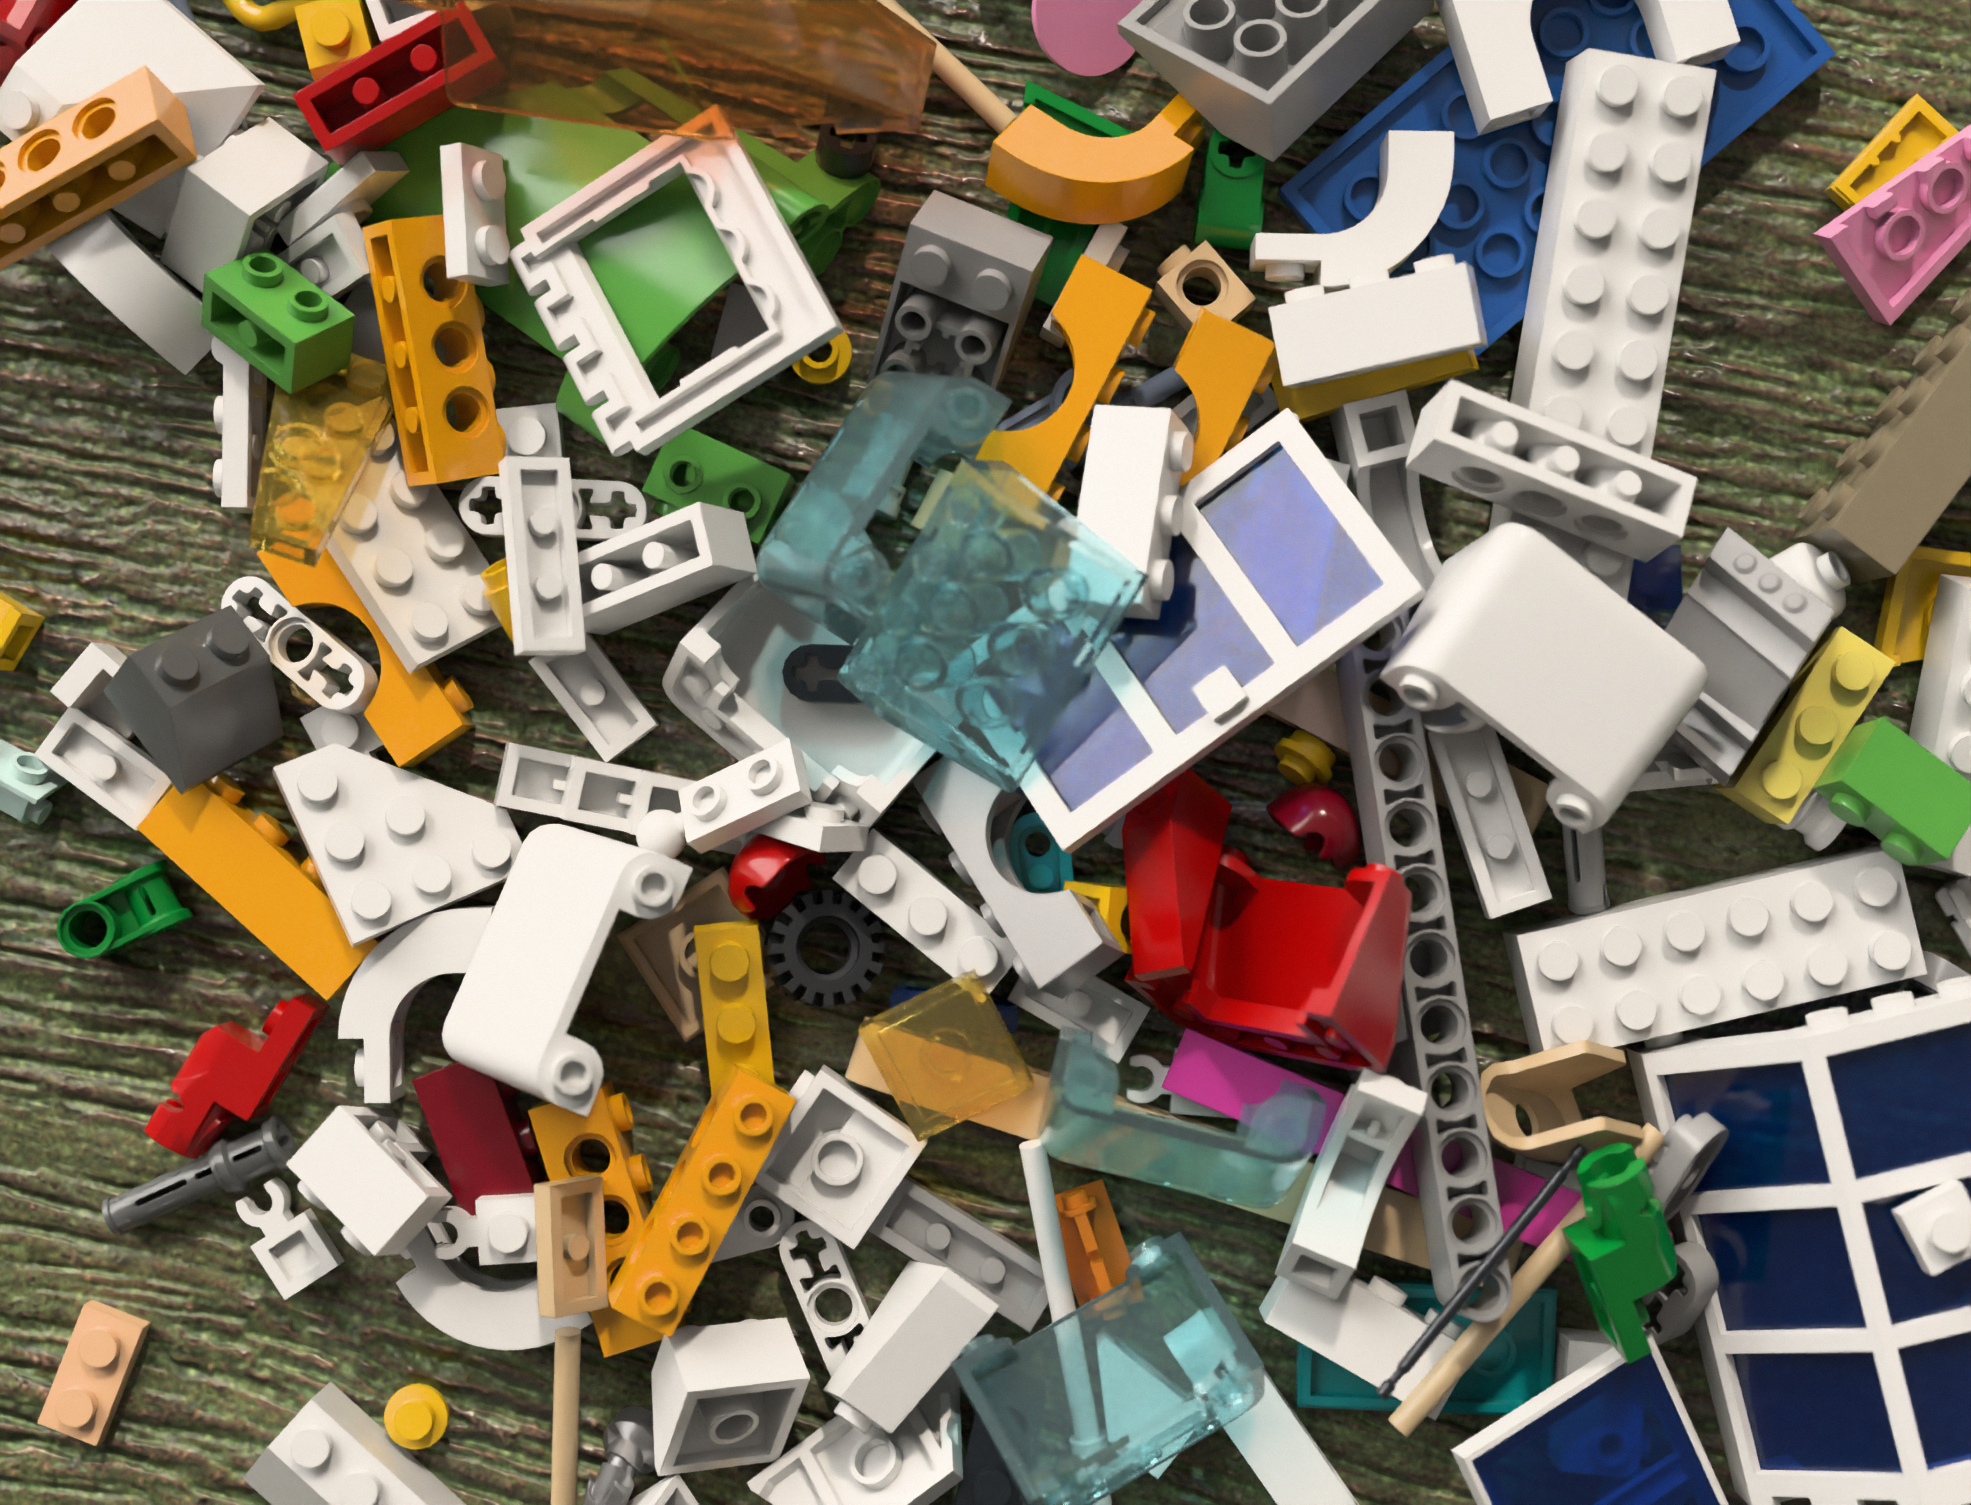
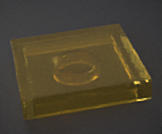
M976 968L952 978L859 1025L858 1031L917 1142L927 1139L1034 1087L1035 1080Z

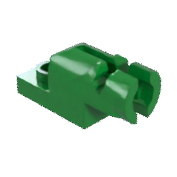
M1619 1142L1607 1144L1589 1153L1580 1162L1577 1168V1177L1582 1189L1586 1217L1561 1230L1599 1330L1625 1361L1630 1364L1652 1353L1642 1327L1650 1322V1318L1641 1297L1663 1287L1676 1277L1677 1260L1674 1243L1664 1217L1662 1203L1658 1198L1653 1197L1655 1187L1643 1157L1637 1159L1633 1146Z

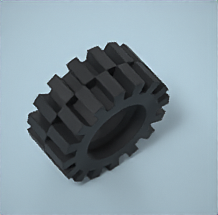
M833 890L809 893L785 905V908L776 914L771 921L772 928L770 933L766 934L764 945H767V956H764L766 967L771 968L773 973L771 979L776 987L781 986L787 992L785 995L793 1001H800L805 1003V1006L832 1007L856 1000L855 997L859 994L866 993L873 985L871 981L874 976L880 975L883 964L879 962L881 954L885 953V942H880L878 932L883 930L879 920L873 921L869 913L872 911L864 904L855 902L853 900L854 896L845 892L842 894L833 893ZM818 924H827L837 928L847 941L848 954L846 961L839 970L832 974L825 975L812 971L804 963L801 956V941L805 933Z

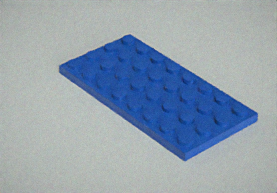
M1533 0L1530 12L1531 31L1553 99L1540 117L1479 136L1449 45L1283 185L1277 195L1310 234H1331L1347 230L1363 221L1374 209L1379 190V148L1389 130L1454 131L1453 175L1444 207L1424 240L1402 265L1389 274V278L1394 279L1415 274V262L1447 254H1454L1455 264L1466 262L1474 268L1488 346L1474 349L1475 356L1477 357L1525 315L1566 62L1588 48L1656 59L1643 17L1634 0ZM1728 0L1741 41L1723 59L1698 66L1717 70L1700 168L1836 54L1791 0ZM1450 379L1438 382V385L1442 387Z

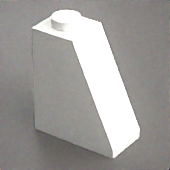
M909 1260L823 1389L839 1401L833 1412L864 1434L867 1433L871 1425L892 1434L988 1322L999 1305L949 1268Z

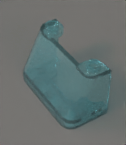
M887 371L877 375L866 386L762 543L756 558L757 575L761 584L770 593L852 646L884 600L890 587V569L885 558L876 549L858 538L910 458L928 470L939 458L948 454H962L973 461L985 439L993 432L1012 403V400L986 383L972 377L903 371Z
M1061 1025L1038 1120V1137L1042 1147L1050 1156L1062 1162L1254 1209H1267L1276 1206L1288 1196L1319 1140L1327 1104L1314 1086L1281 1079L1278 1091L1264 1102L1258 1104L1243 1102L1236 1132H1226L1116 1105L1119 1074L1114 1061L1105 1051L1092 1046L1093 1032Z
M1180 1231L1165 1240L1162 1236H1155L1141 1243L1129 1256L1132 1263L1126 1269V1281L1014 1345L1008 1337L995 1339L993 1334H986L968 1343L960 1351V1358L950 1363L958 1382L1024 1505H1093L1238 1419L1257 1405L1265 1394L1264 1364Z

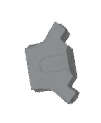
M1727 527L1709 554L1703 569L1686 593L1665 629L1666 633L1695 654L1704 663L1708 671L1707 682L1697 702L1669 739L1724 787L1777 708L1831 622L1830 619L1835 612L1729 527Z

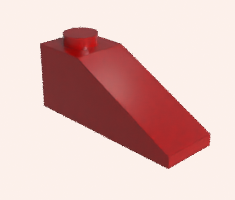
M1189 768L1127 812L1122 828L1134 976L1142 982L1192 972L1232 808L1231 803Z

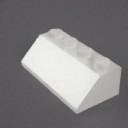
M331 1381L302 1408L243 1477L271 1505H466L404 1447L397 1444L382 1427Z

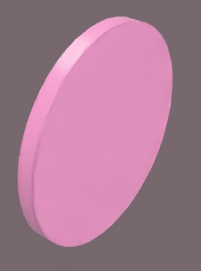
M1032 0L1031 13L1035 36L1043 52L1059 68L1082 76L1103 75L1123 65L1135 52V49L1118 33L1117 23L1143 0Z

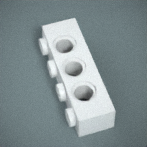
M1451 380L1421 409L1405 465L1407 469L1645 563L1683 537L1697 482V477L1454 380Z

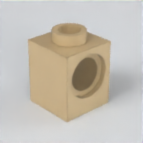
M1206 240L1192 252L1186 245L1181 246L1157 268V272L1162 278L1157 281L1153 294L1187 333H1189L1201 306L1191 303L1184 295L1183 284L1190 278L1203 277L1213 283L1217 291V299L1213 303L1202 307L1233 322H1237L1252 308L1256 297Z

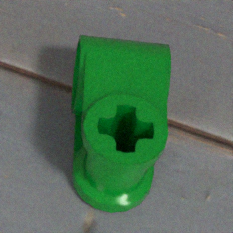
M1217 129L1210 138L1203 158L1201 188L1198 190L1195 209L1193 245H1200L1206 240L1212 247L1250 250L1255 234L1261 233L1264 210L1262 188L1265 157L1222 135ZM1228 144L1239 145V154L1245 157L1240 168L1229 166V156L1224 154Z
M164 859L139 868L112 883L113 885L73 903L61 914L56 932L59 943L66 952L78 958L88 959L118 953L140 941L151 939L191 920L194 915L190 908H182L166 875L171 868L167 860ZM93 911L103 917L107 926L106 937L98 946L91 943L84 932L85 920Z

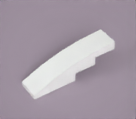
M506 742L494 804L636 835L639 822L651 811L665 809L676 814L682 812L678 790L697 781ZM749 831L710 850L736 854L742 844L749 837L757 834V832Z

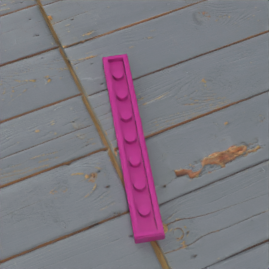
M1186 1027L1162 1085V1088L1317 1154L1320 1153L1333 1120L1346 1095L1341 1091L1189 1027ZM1409 1136L1398 1154L1385 1183L1419 1197ZM1454 1139L1444 1146L1441 1153L1442 1165L1448 1173L1453 1172L1462 1160L1461 1146ZM1492 1156L1503 1232L1505 1233L1548 1179ZM1561 1185L1518 1239L1539 1247L1583 1197L1582 1193ZM1467 1205L1460 1207L1455 1212L1473 1220L1471 1210ZM1569 1253L1565 1259L1574 1263L1571 1253Z

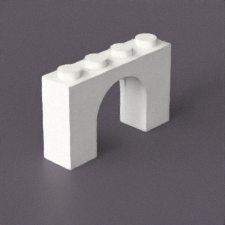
M1436 0L1479 136L1540 117L1553 101L1531 31L1530 12L1533 0ZM1634 0L1643 17L1656 60L1698 67L1723 59L1741 41L1728 0Z

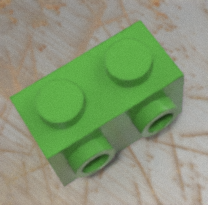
M261 248L204 274L201 326L290 395L350 366L355 315L267 248Z
M690 428L662 445L641 491L656 500L652 512L662 517L697 502L744 512L751 544L764 550L796 481L791 474Z
M1884 717L1853 726L1812 788L1830 801L1828 808L1835 816L1851 825L1866 828L1882 840L1880 846L1886 854L1898 862L1909 866H1919L1948 860L1971 824V782Z

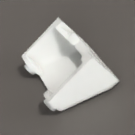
M1504 523L1496 526L1444 561L1426 593L1427 595L1422 600L1379 677L1395 689L1406 704L1422 711L1440 710L1458 701L1556 776L1546 791V800L1559 821L1585 834L1603 826L1610 819L1697 702L1707 682L1708 671L1704 663L1695 654L1543 535L1521 524Z
M777 541L757 561L756 568L758 574L738 581L680 641L662 679V686L671 702L682 713L739 761L790 738L802 750L812 802L845 808V819L868 825L870 831L911 783L912 779L916 777L970 713V710L952 682L940 675L934 677L920 675L911 684L905 680L903 690L898 697L882 705L810 703L802 701L791 694L784 684L782 670L786 658L793 650L809 644L865 645L815 603L820 595V586L817 580L818 575L810 560L798 552H791L782 543ZM811 656L808 658L807 667L797 668L795 676L796 679L806 682L807 691L812 692L817 691V684L820 680H839L840 669L823 668L818 663V657ZM880 658L872 659L871 667L868 670H849V680L868 683L871 694L880 693L882 683L893 682V671L884 669L882 659Z
M542 825L530 832L520 848L444 1022L442 1039L444 1048L449 1056L470 1069L587 1117L601 1086L603 1077L602 1061L593 1047L584 1041L567 1035L568 1027L618 911L621 910L632 916L645 919L664 916L673 910L679 901L693 868L665 855L566 825Z

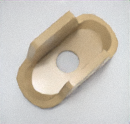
M1583 1040L1516 1060L1491 1064L1481 1073L1479 1078L1489 1137L1494 1143L1508 1151L1534 1160L1565 1163L1569 1153L1577 1143H1580L1589 1151L1585 1155L1586 1157L1589 1153L1607 1144L1624 1142L1631 1145L1643 1141L1641 1127L1638 1125L1606 1117H1596L1583 1121L1579 1103L1573 1090L1578 1085L1625 1066L1624 1051ZM1517 1104L1522 1106L1529 1116L1532 1126L1531 1136H1526L1518 1125L1516 1119Z

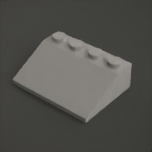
M1143 0L1118 22L1117 26L1118 33L1222 135L1273 162L1434 8V0Z

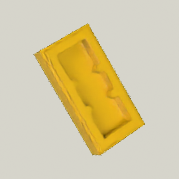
M1916 94L1906 102L1824 193L1843 211H1847L1959 133V131L1922 97Z

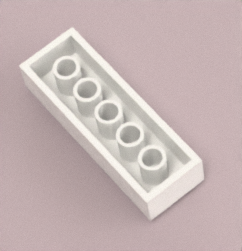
M1877 845L1861 847L1606 907L1605 911L1596 914H1575L1502 931L1531 1055L1583 1040L1613 1048L1927 974L1902 864L1886 854L1881 846Z

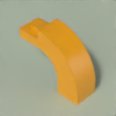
M1180 93L1147 126L1135 133L1113 138L1093 137L1071 130L1030 104L993 141L985 185L1019 207L1054 220L1078 224H1109L1132 220L1161 208L1182 191L1192 156L1201 145L1207 128L1201 124L1203 115Z

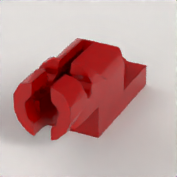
M311 993L293 997L290 1002L284 999L281 1000L272 1010L262 1028V1032L268 1035L267 1040L233 1021L216 1025L203 1033L178 1074L170 1083L171 1091L178 1094L180 1099L172 1098L167 1099L165 1103L160 1102L147 1123L144 1132L154 1141L177 1154L191 1159H197L199 1155L203 1156L210 1144L231 1122L235 1115L245 1121H249L267 1111L330 1005Z

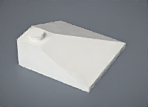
M79 0L12 67L0 87V131L9 139L15 141L146 65L185 105L196 154L205 157L223 146L228 137L237 131L264 89L265 84L168 0ZM183 168L117 204L112 209L159 239H166L167 233L164 231V225L171 212L175 209L181 189L177 185V180Z

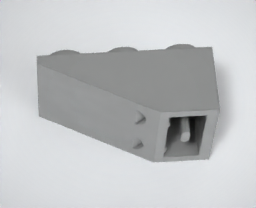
M934 190L910 223L866 384L983 431L1035 298L1054 237Z

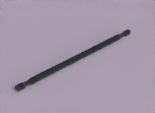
M1577 1143L1569 1153L1567 1161L1561 1168L1555 1170L1400 1360L1395 1372L1378 1387L1376 1392L1383 1399H1388L1395 1390L1398 1381L1403 1375L1410 1372L1567 1179L1569 1171L1575 1164L1581 1162L1589 1152L1583 1145Z

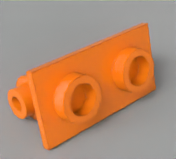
M1101 1178L1055 1194L1070 1280L1083 1319L1086 1320L1102 1315L1103 1320H1109L1127 1312V1305L1144 1300L1103 1179Z

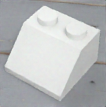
M786 1317L766 1320L747 1319L737 1323L708 1326L688 1325L675 1329L672 1337L664 1334L651 1372L654 1461L658 1476L772 1462L780 1458L810 1380L806 1365Z

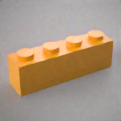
M222 772L182 795L173 786L136 828L326 1001L343 996L364 959L388 934H382L355 947H351L310 855L304 859L287 843L292 838V835L279 821L265 812L257 816L240 800L245 795L244 791L229 776Z

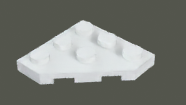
M336 743L273 767L272 774L351 947H355L415 919L434 913L506 882L522 846L520 837L507 809Z

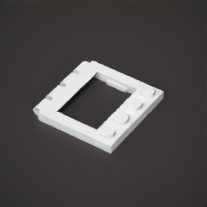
M716 102L521 228L520 231L525 241L509 253V257L530 296H537L551 289L538 298L534 305L556 348L559 351H564L580 344V346L567 353L563 361L587 406H594L609 399L607 403L592 413V417L613 456L623 455L632 449L645 456L844 332L840 321L727 113ZM685 172L769 330L741 348L736 346L730 348L681 379V386L659 399L577 242Z

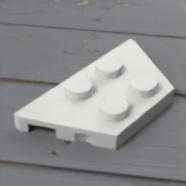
M958 1357L892 1434L872 1425L867 1433L864 1434L837 1415L749 1480L747 1484L750 1490L772 1505H929L963 1480Z

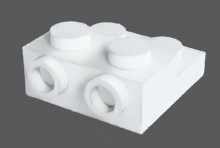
M824 1064L816 1076L804 1070L789 1093L797 1101L754 1181L854 1250L926 1146L928 1139L875 1104L876 1100Z

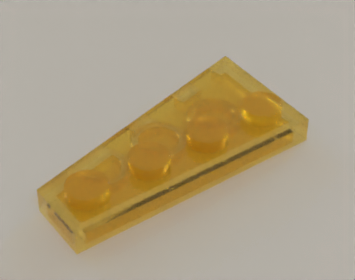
M351 353L350 366L292 395L276 384L250 530V547L314 568L316 567L395 413L386 364Z

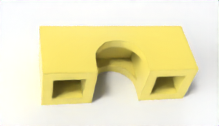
M1842 626L1826 629L1790 685L1788 696L1779 711L1767 726L1760 731L1725 787L1719 782L1714 786V789L1765 823L1788 825L1896 662Z

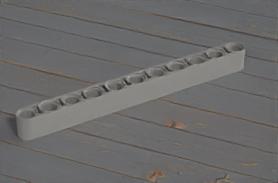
M1399 614L1378 630L1380 633V645L1377 651H1371L1360 643L1336 660L1335 664L1367 865L1376 863L1390 867L1400 873L1404 880L1407 877L1414 879L1421 890V901L1418 907L1413 912L1410 911L1402 981V995L1409 1037L1407 1040L1396 1044L1401 1081L1409 1087L1428 1094L1422 1115L1412 1130L1410 1139L1434 1290L1438 1301L1445 1307L1465 1280L1502 1237L1504 1232L1421 711L1406 704L1395 689L1379 678L1407 629L1404 617ZM1372 684L1382 686L1389 694L1391 703L1386 716L1376 713L1370 706L1368 692ZM1384 748L1394 751L1399 757L1401 771L1395 781L1387 779L1379 768V756ZM1396 812L1404 815L1411 827V836L1404 846L1397 844L1391 838L1389 832V822L1392 815ZM1418 942L1423 943L1431 954V966L1422 977L1412 970L1410 964V953ZM1430 1007L1439 1013L1442 1021L1441 1031L1432 1042L1426 1040L1420 1029V1020L1423 1013ZM1445 1073L1450 1079L1452 1094L1449 1101L1444 1106L1438 1108L1431 1097V1085L1439 1074ZM1456 1139L1462 1149V1160L1453 1172L1448 1173L1442 1165L1441 1153L1444 1146L1450 1140ZM1467 1205L1473 1216L1472 1226L1464 1237L1457 1239L1452 1230V1219L1460 1207ZM1507 1252L1484 1279L1480 1297L1471 1304L1467 1305L1465 1303L1458 1311V1315L1476 1322H1490L1500 1318L1507 1311L1512 1300V1282Z

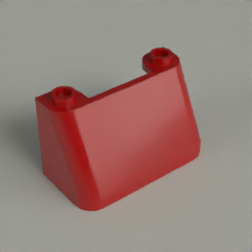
M1223 845L1192 972L1142 982L1134 976L1132 962L1125 981L1183 1030L1189 1027L1236 1048L1363 1072L1364 1068L1378 1074L1385 1073L1396 1044L1412 894L1404 885V877L1390 867L1370 863L1366 866V869L1355 868L1349 872L1345 881L1346 889L1261 878L1248 866L1249 859L1245 854L1233 847Z

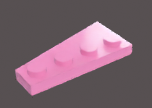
M1971 124L1814 233L1821 246L1875 322L1891 326L1971 240Z

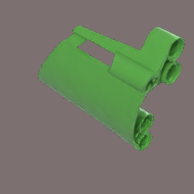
M629 64L604 68L603 73L596 79L579 85L569 86L557 78H552L467 102L440 113L376 150L398 152L410 172L370 205L373 212L365 221L373 225L392 219L444 215L440 146L462 142L502 154L503 171L506 177V190L504 193L506 234L511 251L525 241L520 231L521 228L651 144L643 136L614 118L612 114L632 109L648 99L683 123L705 108ZM734 126L813 274L817 277L824 272L835 258L842 243L844 229L857 225L873 207L880 192V179L870 172L856 179H840L831 176L822 170L816 162V149L798 162H795ZM336 162L329 165L325 176L326 181L342 168ZM685 172L577 242L656 393L670 380L679 363V349L669 343L668 340L704 305L740 276ZM508 257L509 284L492 287L474 284L476 295L484 305L562 360L567 353L580 346V344H577L564 351H559L556 348L534 305L538 298L551 289L540 295L530 296L510 257ZM567 370L557 395V411L607 446L592 417V413L607 403L609 399L594 406H587Z

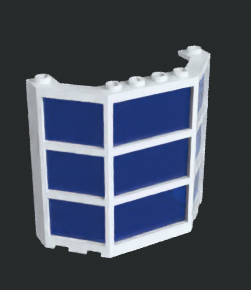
M1971 976L1941 981L1936 984L1938 994L1917 999L1913 998L1912 992L1882 995L1871 1000L1872 1010L1848 1015L1847 1008L1845 1007L1816 1011L1805 1016L1806 1026L1789 1030L1703 1039L1689 1033L1683 1034L1681 1031L1644 1040V1044L1626 1048L1645 1125L1648 1122L1665 1136L1670 1127L1683 1115L1689 1114L1695 1118L1699 1114L1707 1112L1729 1130L1725 1144L1689 1199L1668 1221L1671 1231L1675 1233V1245L1687 1241L1700 1244L1709 1252L1718 1270L1719 1284L1717 1290L1695 1321L1694 1327L1734 1490L1748 1505H1781L1780 1502L1796 1498H1810L1811 1505H1865L1864 1500H1894L1897 1502V1505H1966L1971 1503V1256L1934 1276L1929 1275L1922 1270L1891 1211L1950 1179L1962 1183L1971 1200ZM1663 1146L1653 1157L1654 1163H1659L1668 1149L1667 1147Z

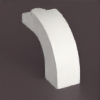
M1389 130L1379 148V190L1373 211L1357 225L1337 233H1256L1250 245V272H1265V280L1281 283L1304 280V272L1314 273L1313 286L1323 285L1325 294L1350 289L1349 278L1355 275L1377 270H1388L1389 274H1391L1417 249L1436 223L1444 207L1453 175L1454 131Z
M110 210L103 212L45 245L62 265L106 308L184 375L211 350L214 335L201 326L203 299L156 259L117 220Z
M495 905L458 907L415 919L381 941L358 968L347 989L342 1004L338 1039H364V1048L357 1050L354 1064L356 1085L364 1087V1103H391L405 1095L404 1026L409 1006L420 989L433 978L442 974L467 972Z
M1364 1068L1356 1085L1352 1083L1325 1138L1295 1213L1275 1275L1337 1300L1356 1268L1365 1235L1383 1186L1398 1154L1422 1115L1427 1093L1409 1087L1397 1078L1380 1075Z
M430 1221L401 1253V1256L405 1259L412 1257L416 1268L410 1270L396 1282L404 1297L429 1323L457 1340L488 1349L524 1350L555 1342V1330L558 1328L576 1327L582 1329L593 1323L590 1311L556 1319L539 1316L538 1273L520 1279H499L477 1271L461 1255L449 1260L433 1257V1248L438 1244L452 1243L442 1222L431 1223Z

